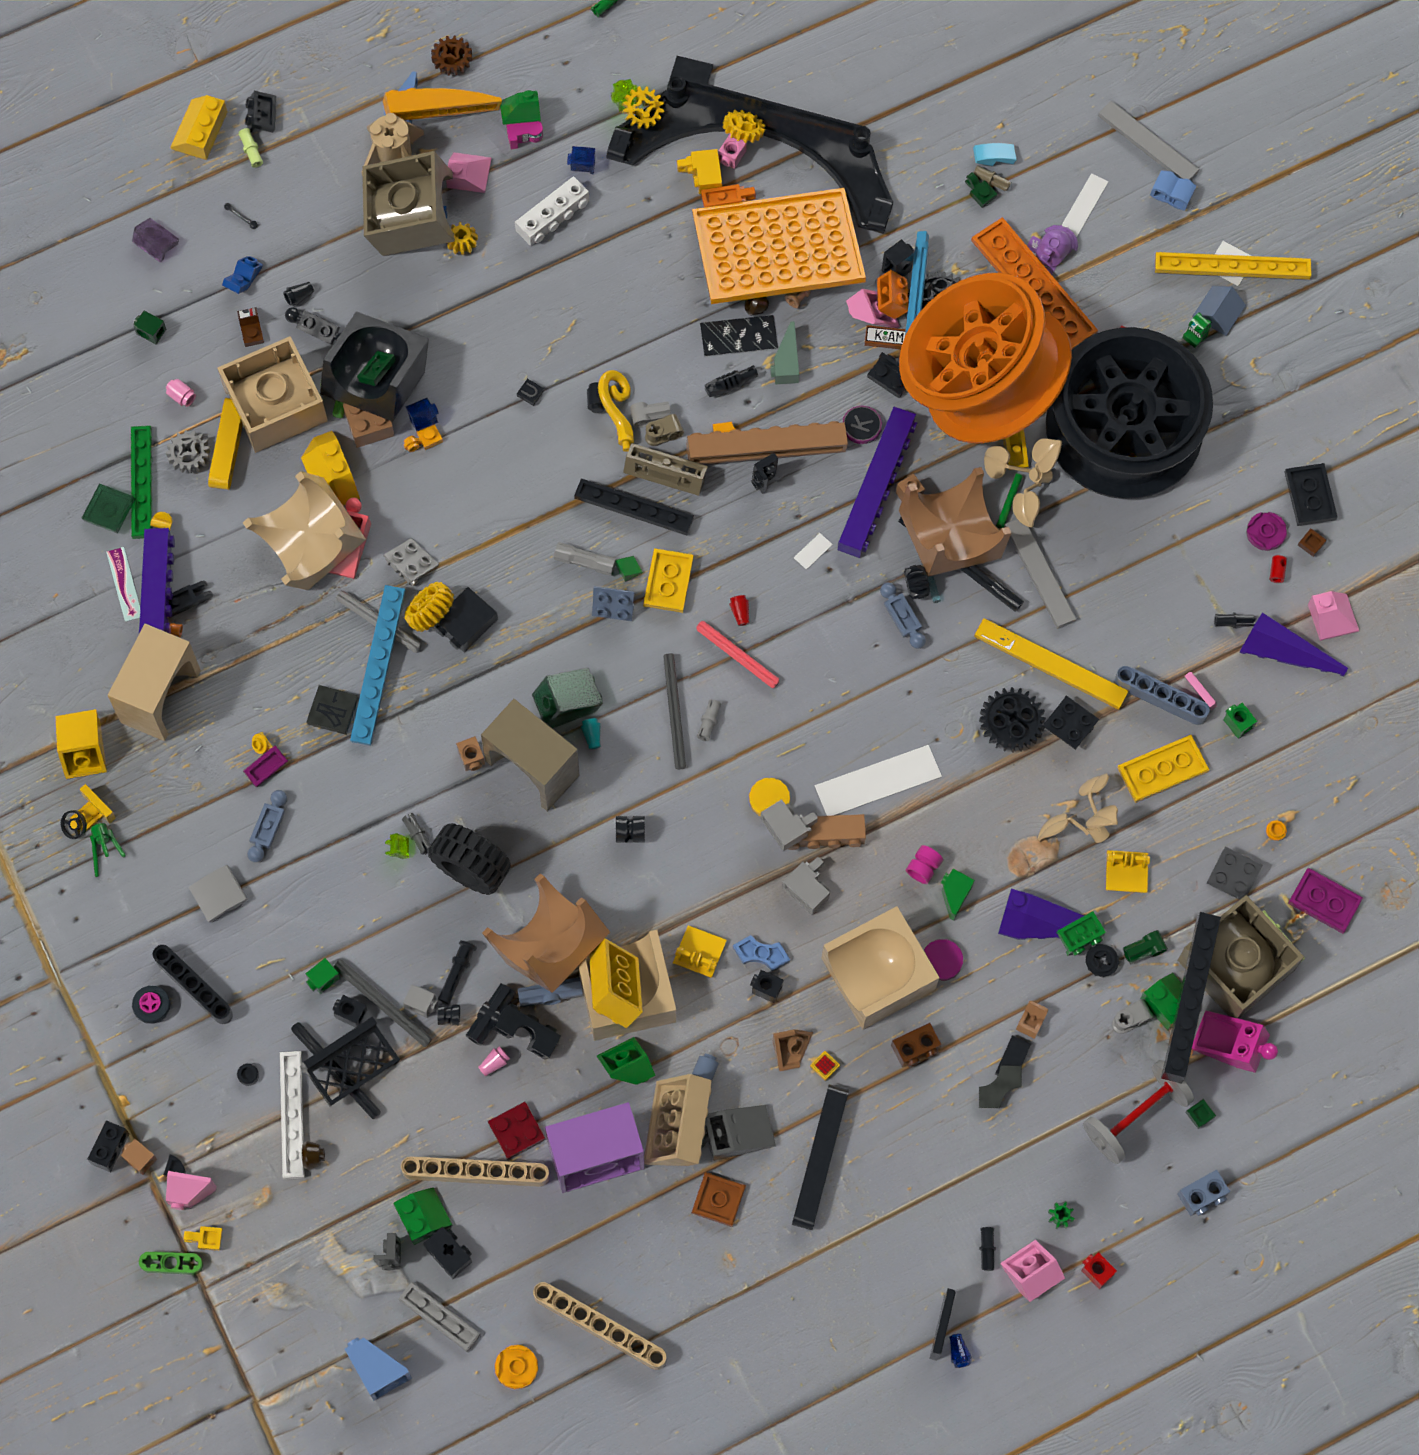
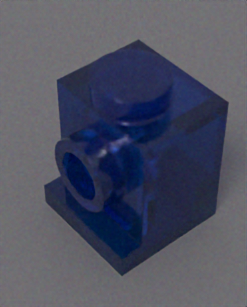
M572 146V153H568L567 165L571 166V171L594 174L595 148Z

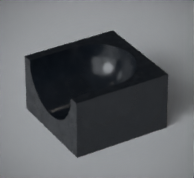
M356 311L323 359L320 394L394 421L425 373L429 338ZM377 351L395 356V363L376 386L358 381L357 375Z

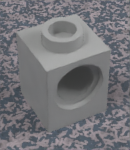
M411 985L403 1005L405 1009L428 1018L430 1013H434L438 1002L434 993Z

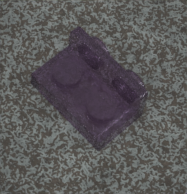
M148 218L134 228L132 242L157 261L162 262L165 253L178 245L179 238L153 219Z

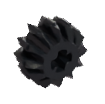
M913 565L905 568L904 576L909 596L913 600L929 596L930 588L925 568L922 565Z

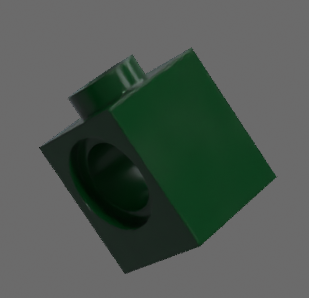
M145 310L135 318L133 324L137 335L155 345L167 330L163 320Z

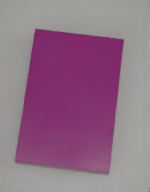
M1307 868L1288 904L1344 934L1363 897L1318 872Z

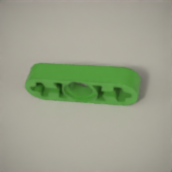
M145 1252L139 1258V1266L147 1273L195 1275L202 1270L203 1261L194 1253ZM148 1257H151L153 1261H160L161 1269H158V1264H151L150 1268H148L144 1261H147ZM170 1257H174L177 1260V1265L173 1269L165 1267V1261ZM180 1258H183V1262L190 1263L192 1259H195L198 1265L194 1266L192 1270L190 1266L182 1265L183 1269L180 1270Z

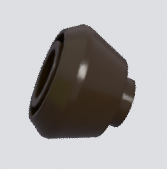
M767 297L745 300V311L750 316L762 314L769 306Z
M306 1141L302 1144L303 1168L312 1170L321 1166V1161H325L324 1148H321L320 1144Z

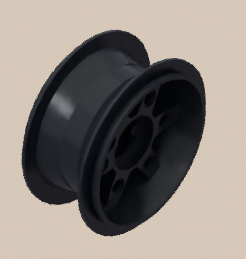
M1137 327L1114 328L1094 334L1079 343L1071 350L1072 359L1067 380L1060 394L1047 409L1046 413L1047 439L1062 441L1057 459L1058 464L1074 481L1084 488L1111 498H1145L1164 492L1174 486L1193 467L1212 419L1213 394L1204 368L1185 346L1171 337L1149 329ZM1122 371L1135 372L1140 375L1136 380L1127 379ZM1091 379L1099 393L1079 394L1083 386ZM1160 384L1165 386L1176 399L1157 397L1156 392ZM1114 413H1119L1118 419L1115 418ZM1137 418L1140 424L1134 426ZM1080 427L1097 430L1099 438L1096 444L1083 434ZM1158 432L1180 433L1174 442L1166 448ZM1116 453H1134L1136 457L1121 456Z

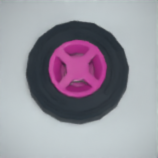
M146 986L138 990L134 995L132 1009L140 1021L154 1024L162 1021L167 1016L170 1010V999L162 988Z

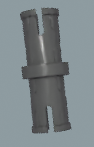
M409 813L408 816L411 822H409L406 815L402 818V821L410 832L411 840L415 841L420 853L424 855L427 852L423 845L428 850L431 844L425 836L424 828L418 824L414 813Z

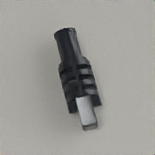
M752 365L739 372L734 370L731 373L724 374L705 384V391L709 397H714L727 391L729 392L732 389L734 390L737 387L739 388L744 382L758 377L757 369Z

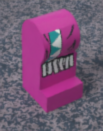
M539 121L506 125L511 150L517 149L519 143L528 141L537 143L543 138V126Z

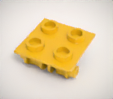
M1107 850L1106 890L1147 893L1148 864L1150 863L1148 853Z
M688 925L680 946L676 950L673 964L712 978L727 940Z

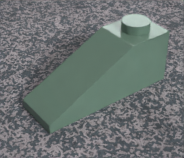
M795 321L790 322L774 357V366H770L771 378H775V385L799 383Z

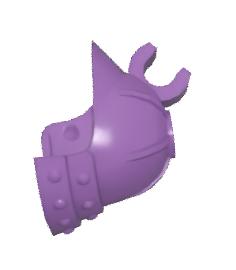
M1062 225L1047 227L1044 230L1046 234L1036 249V257L1044 266H1057L1066 255L1070 254L1072 249L1077 251L1078 241L1076 235L1068 227Z

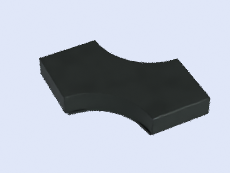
M1000 1066L997 1078L989 1085L979 1087V1108H1000L1006 1093L1012 1089L1021 1088L1022 1066Z

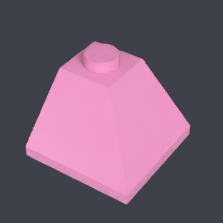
M453 152L448 162V167L453 172V179L446 180L447 188L485 193L492 158Z
M861 289L846 300L852 318L885 327H900L897 318L894 320L878 310L877 291Z
M1330 591L1311 597L1308 607L1320 641L1359 632L1347 594Z
M168 1171L166 1202L171 1205L172 1209L184 1210V1207L191 1208L215 1192L217 1186L208 1177Z

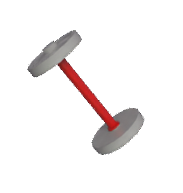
M1158 1060L1152 1066L1153 1074L1161 1088L1112 1129L1109 1130L1102 1122L1091 1116L1083 1123L1084 1129L1094 1145L1107 1159L1115 1164H1119L1125 1158L1124 1150L1115 1137L1166 1094L1183 1107H1187L1194 1101L1193 1093L1185 1080L1180 1084L1161 1079L1164 1066L1163 1060Z

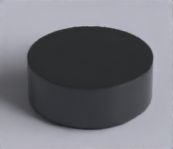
M243 1064L237 1071V1078L241 1084L251 1086L258 1081V1069L253 1064Z

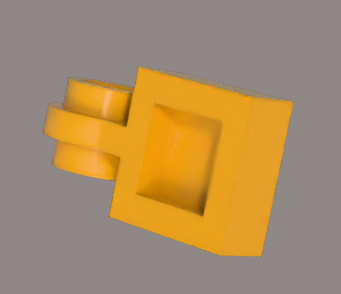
M432 423L416 431L418 438L409 436L404 439V448L409 452H414L422 444L424 449L427 450L442 443L443 439L435 424Z

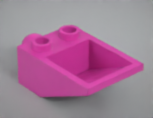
M1206 1010L1192 1046V1050L1233 1067L1256 1073L1262 1057L1272 1060L1278 1054L1277 1047L1272 1043H1267L1270 1034L1264 1025Z

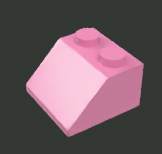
M1036 1240L1000 1263L1018 1291L1029 1302L1065 1279L1057 1260Z

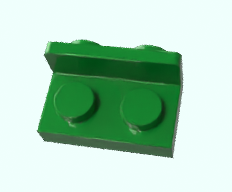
M1094 911L1061 928L1056 933L1067 949V956L1071 954L1077 956L1085 951V946L1089 944L1095 946L1102 942V937L1106 931Z

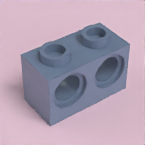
M1216 1169L1182 1188L1177 1195L1190 1216L1195 1213L1200 1216L1209 1210L1208 1206L1213 1203L1218 1206L1225 1202L1230 1190ZM1209 1186H1217L1219 1194L1211 1193ZM1191 1196H1198L1201 1203L1194 1204L1191 1201Z

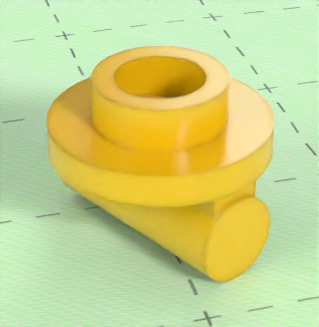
M157 512L154 514L150 526L169 528L170 531L173 519L166 512Z
M263 732L252 737V747L258 754H263L273 747Z

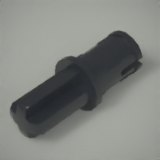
M1233 612V614H1215L1214 617L1215 627L1230 626L1236 628V626H1254L1256 623L1254 615H1236V612Z
M982 1227L980 1228L981 1247H979L981 1251V1269L993 1271L994 1251L996 1250V1247H994V1228Z

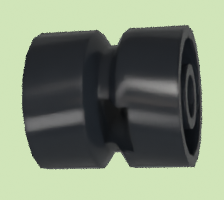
M616 816V843H627L629 839L633 843L645 842V816H633L632 819H629L628 816Z

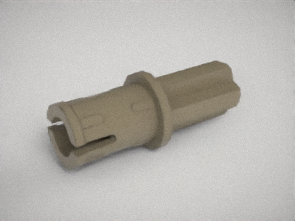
M977 165L973 172L978 179L985 180L989 185L1007 191L1011 185L1010 181L996 175L995 171H988Z

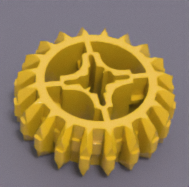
M442 582L431 583L428 587L426 586L422 591H419L414 596V599L410 601V605L406 608L407 611H405L404 619L417 632L429 630L430 627H434L449 612V608L452 607V602L454 601V594Z

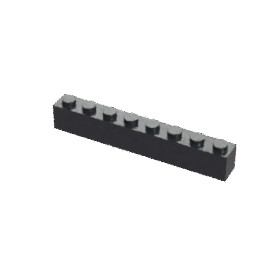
M1200 912L1196 919L1161 1079L1182 1084L1186 1078L1221 919L1219 916Z

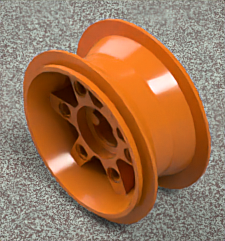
M985 273L963 279L949 286L928 302L919 312L905 335L899 357V371L905 389L913 399L929 408L934 422L944 433L962 442L989 443L1008 438L1022 431L1041 417L1060 394L1070 371L1072 359L1071 343L1064 326L1056 317L1044 311L1041 299L1030 284L1010 274Z

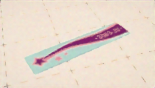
M121 547L107 551L124 620L126 622L140 618V605L125 549Z

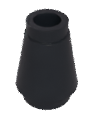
M310 282L287 287L283 295L290 306L293 304L297 305L313 293L314 289Z

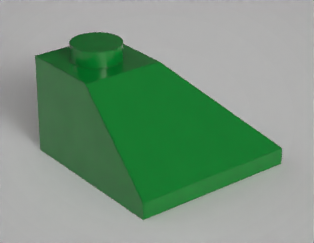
M527 90L502 100L500 109L503 125L541 121L537 91Z
M635 1037L597 1055V1059L612 1079L638 1085L656 1076L647 1054Z

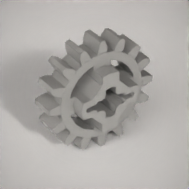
M185 430L182 436L180 433H177V439L171 437L172 444H167L169 451H166L169 464H173L175 470L180 467L181 473H184L185 469L192 473L194 468L200 471L199 465L206 466L204 460H209L207 453H210V448L207 440H203L202 434L196 436L195 431H192L191 435H189L187 430ZM199 447H201L200 455L198 454Z

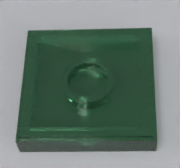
M99 483L82 516V520L118 534L135 498Z

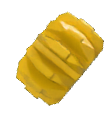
M461 222L458 223V226L451 225L455 241L446 243L447 248L453 250L455 255L459 251L462 255L465 254V251L471 253L472 248H476V241L478 240L475 228H470L468 222L464 226Z

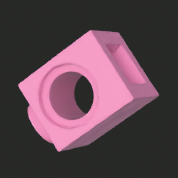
M729 134L718 151V157L721 164L735 169L746 153L747 143H744L743 140L738 142L737 139L730 138L731 134Z

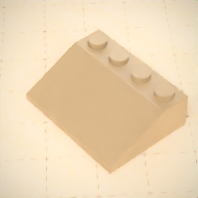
M687 1074L656 1081L644 1155L645 1165L690 1166L699 1164L702 1155L701 1145L705 1135L704 1126L708 1115L707 1107L711 1095L712 1080Z

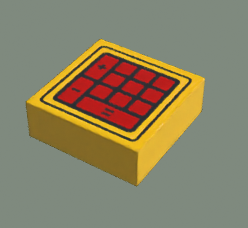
M824 1051L810 1067L826 1081L840 1067V1064Z

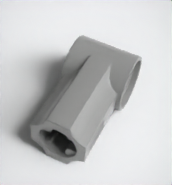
M638 402L630 407L633 425L636 428L646 427L652 421L671 415L669 402L649 405L645 402Z

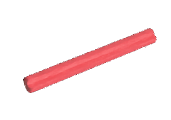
M701 621L697 625L698 632L771 688L777 686L779 683L778 677L705 621Z

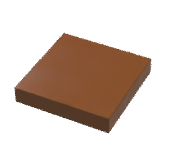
M705 1172L691 1214L732 1227L746 1185Z

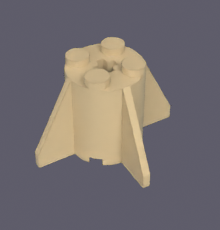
M388 113L367 126V130L371 135L372 146L364 166L412 156L411 144L424 135V130L401 119L394 113Z

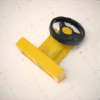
M86 784L79 790L88 802L78 811L70 810L65 812L61 818L62 832L70 839L81 838L102 817L109 824L116 819L113 812ZM69 813H75L70 817V820H65ZM65 824H68L69 828L75 831L76 837L67 832Z

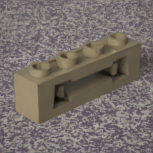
M631 443L626 455L623 473L699 496L708 466ZM640 452L651 455L652 461H649V456H646L645 459L641 458ZM683 466L696 469L695 474L689 473V468H685V472L682 471Z

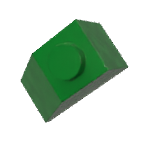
M952 869L950 874L946 872L941 881V884H943L941 892L949 917L953 921L975 881L955 869Z

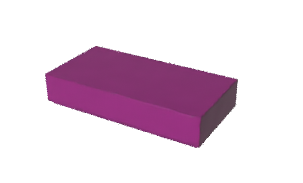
M274 745L245 768L243 772L252 784L257 787L287 763L288 760L277 746Z

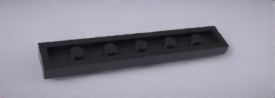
M582 478L574 495V499L686 536L694 519V515Z

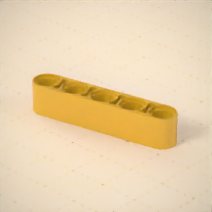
M225 398L208 478V486L210 488L229 490L231 487L243 427L241 418L231 398Z

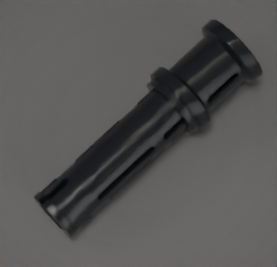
M460 940L457 954L452 958V968L438 997V1000L443 1003H451L464 970L470 966L469 961L473 951L477 950V947L469 942Z

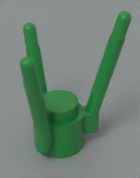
M99 823L91 827L92 836H90V840L92 843L95 877L99 876L97 844L102 846L105 857H108L109 853L106 843L110 838L123 858L126 856L114 837L112 829L108 830L105 823Z

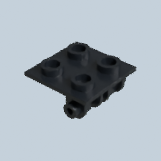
M1066 695L1042 726L1076 750L1088 733L1092 732L1099 718Z
M1225 846L1207 884L1240 900L1245 895H1248L1263 865Z

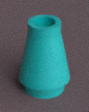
M597 718L582 721L581 730L590 750L601 747V723H598Z

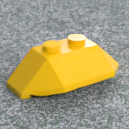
M333 431L313 437L301 457L306 472L323 477L343 506L346 505L347 500L350 498L360 500L353 476Z

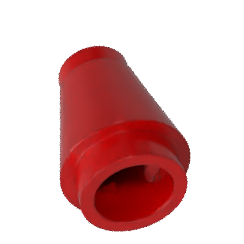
M746 595L730 598L731 603H729V606L738 626L749 624V600L746 599Z

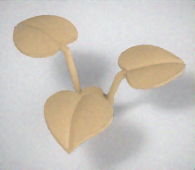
M1040 439L1035 443L1032 450V458L1037 463L1033 469L1008 465L1010 454L1002 446H992L985 452V470L991 478L999 479L1003 477L1007 468L1028 472L1029 478L1035 482V484L1024 489V494H1016L1013 500L1014 515L1025 526L1033 527L1040 508L1039 497L1030 490L1041 487V483H1049L1052 480V468L1061 450V440Z
M1108 774L1089 779L1079 789L1081 796L1088 795L1094 812L1093 817L1086 822L1087 828L1071 817L1068 818L1067 814H1060L1049 819L1042 826L1038 835L1039 842L1043 838L1062 832L1068 826V823H1073L1084 831L1086 835L1090 834L1095 843L1105 841L1110 835L1105 826L1118 825V809L1115 805H1110L1097 812L1092 795L1101 791L1106 786L1109 779Z

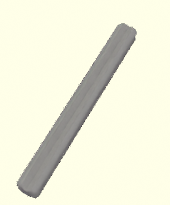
M345 591L339 592L336 597L338 602L376 627L378 618L376 612ZM397 627L395 640L412 652L417 653L421 648V643Z

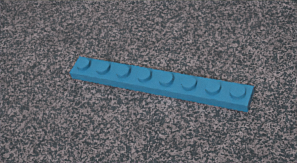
M388 585L384 587L350 741L353 743L369 746L372 743L406 592L404 588Z

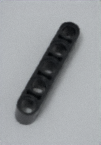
M158 945L154 948L152 955L157 965L219 1024H227L231 1021L233 1013L228 1003L174 951L166 945ZM168 953V957L165 960H159L160 954ZM176 967H183V971L180 974L173 973ZM189 982H198L196 987L188 988ZM205 995H212L211 1001H202ZM220 1009H227V1013L224 1016H217V1012Z

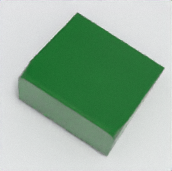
M634 556L616 560V567L625 582L643 573Z

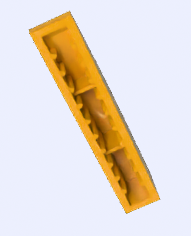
M446 88L391 90L385 92L383 99L385 114L394 113L403 120L499 110L502 103L500 97Z

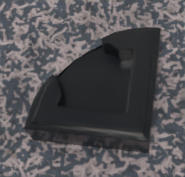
M170 1154L163 1175L167 1177L168 1171L186 1174L182 1162Z

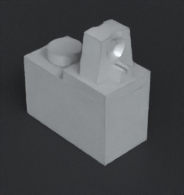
M781 799L762 811L760 819L784 852L808 837V833L812 831L810 827L817 823L818 818L814 812L805 817L802 815L798 816L797 814L793 816L794 811L788 803L785 804Z
M819 857L810 864L807 861L805 863L802 862L782 882V888L811 915L829 899L830 895L828 886L822 881H817V878L820 876L818 871L824 865V862Z

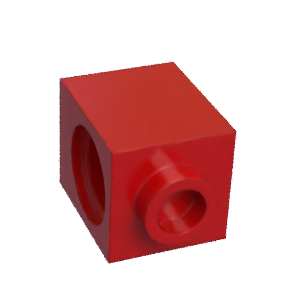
M1099 1252L1095 1256L1090 1254L1082 1262L1085 1266L1081 1271L1098 1289L1117 1272ZM1092 1265H1100L1103 1269V1273H1094L1092 1270Z

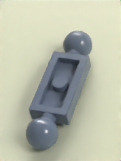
M884 583L880 588V593L884 598L889 599L884 602L887 611L903 638L910 635L911 646L916 649L922 648L926 643V639L922 633L917 632L921 630L922 626L903 593L895 595L896 587L894 584Z
M276 790L271 794L270 800L272 805L264 803L249 840L250 843L255 844L247 852L248 859L252 862L261 861L264 857L262 848L270 849L285 813L284 809L279 808L287 801V795L282 790Z

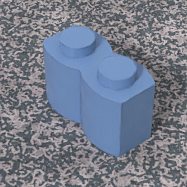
M1161 170L1150 196L1161 202L1168 203L1176 209L1185 211L1194 194L1196 185L1189 179L1178 178L1171 171Z

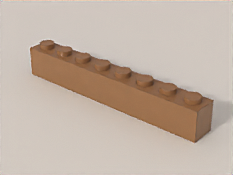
M831 421L828 424L811 423L807 426L794 424L783 428L779 426H772L769 429L752 428L748 431L735 429L724 433L721 431H713L710 434L693 433L688 435L686 440L688 460L699 464L764 459L772 453H775L778 458L846 452L848 445L845 422L839 423L838 421Z

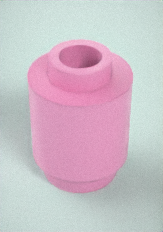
M179 379L171 380L166 386V394L181 406H190L196 398L193 389Z

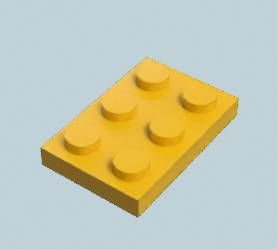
M654 548L643 602L644 607L683 613L694 555Z

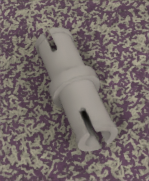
M710 699L705 715H702V724L697 734V738L705 741V738L706 741H709L713 726L717 723L716 717L721 707L719 701Z

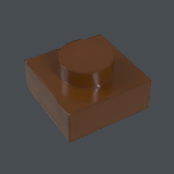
M1310 528L1299 541L1298 546L1314 557L1327 540Z

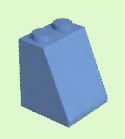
M355 1338L347 1344L348 1347L345 1348V1351L373 1401L412 1379L406 1367L365 1338Z

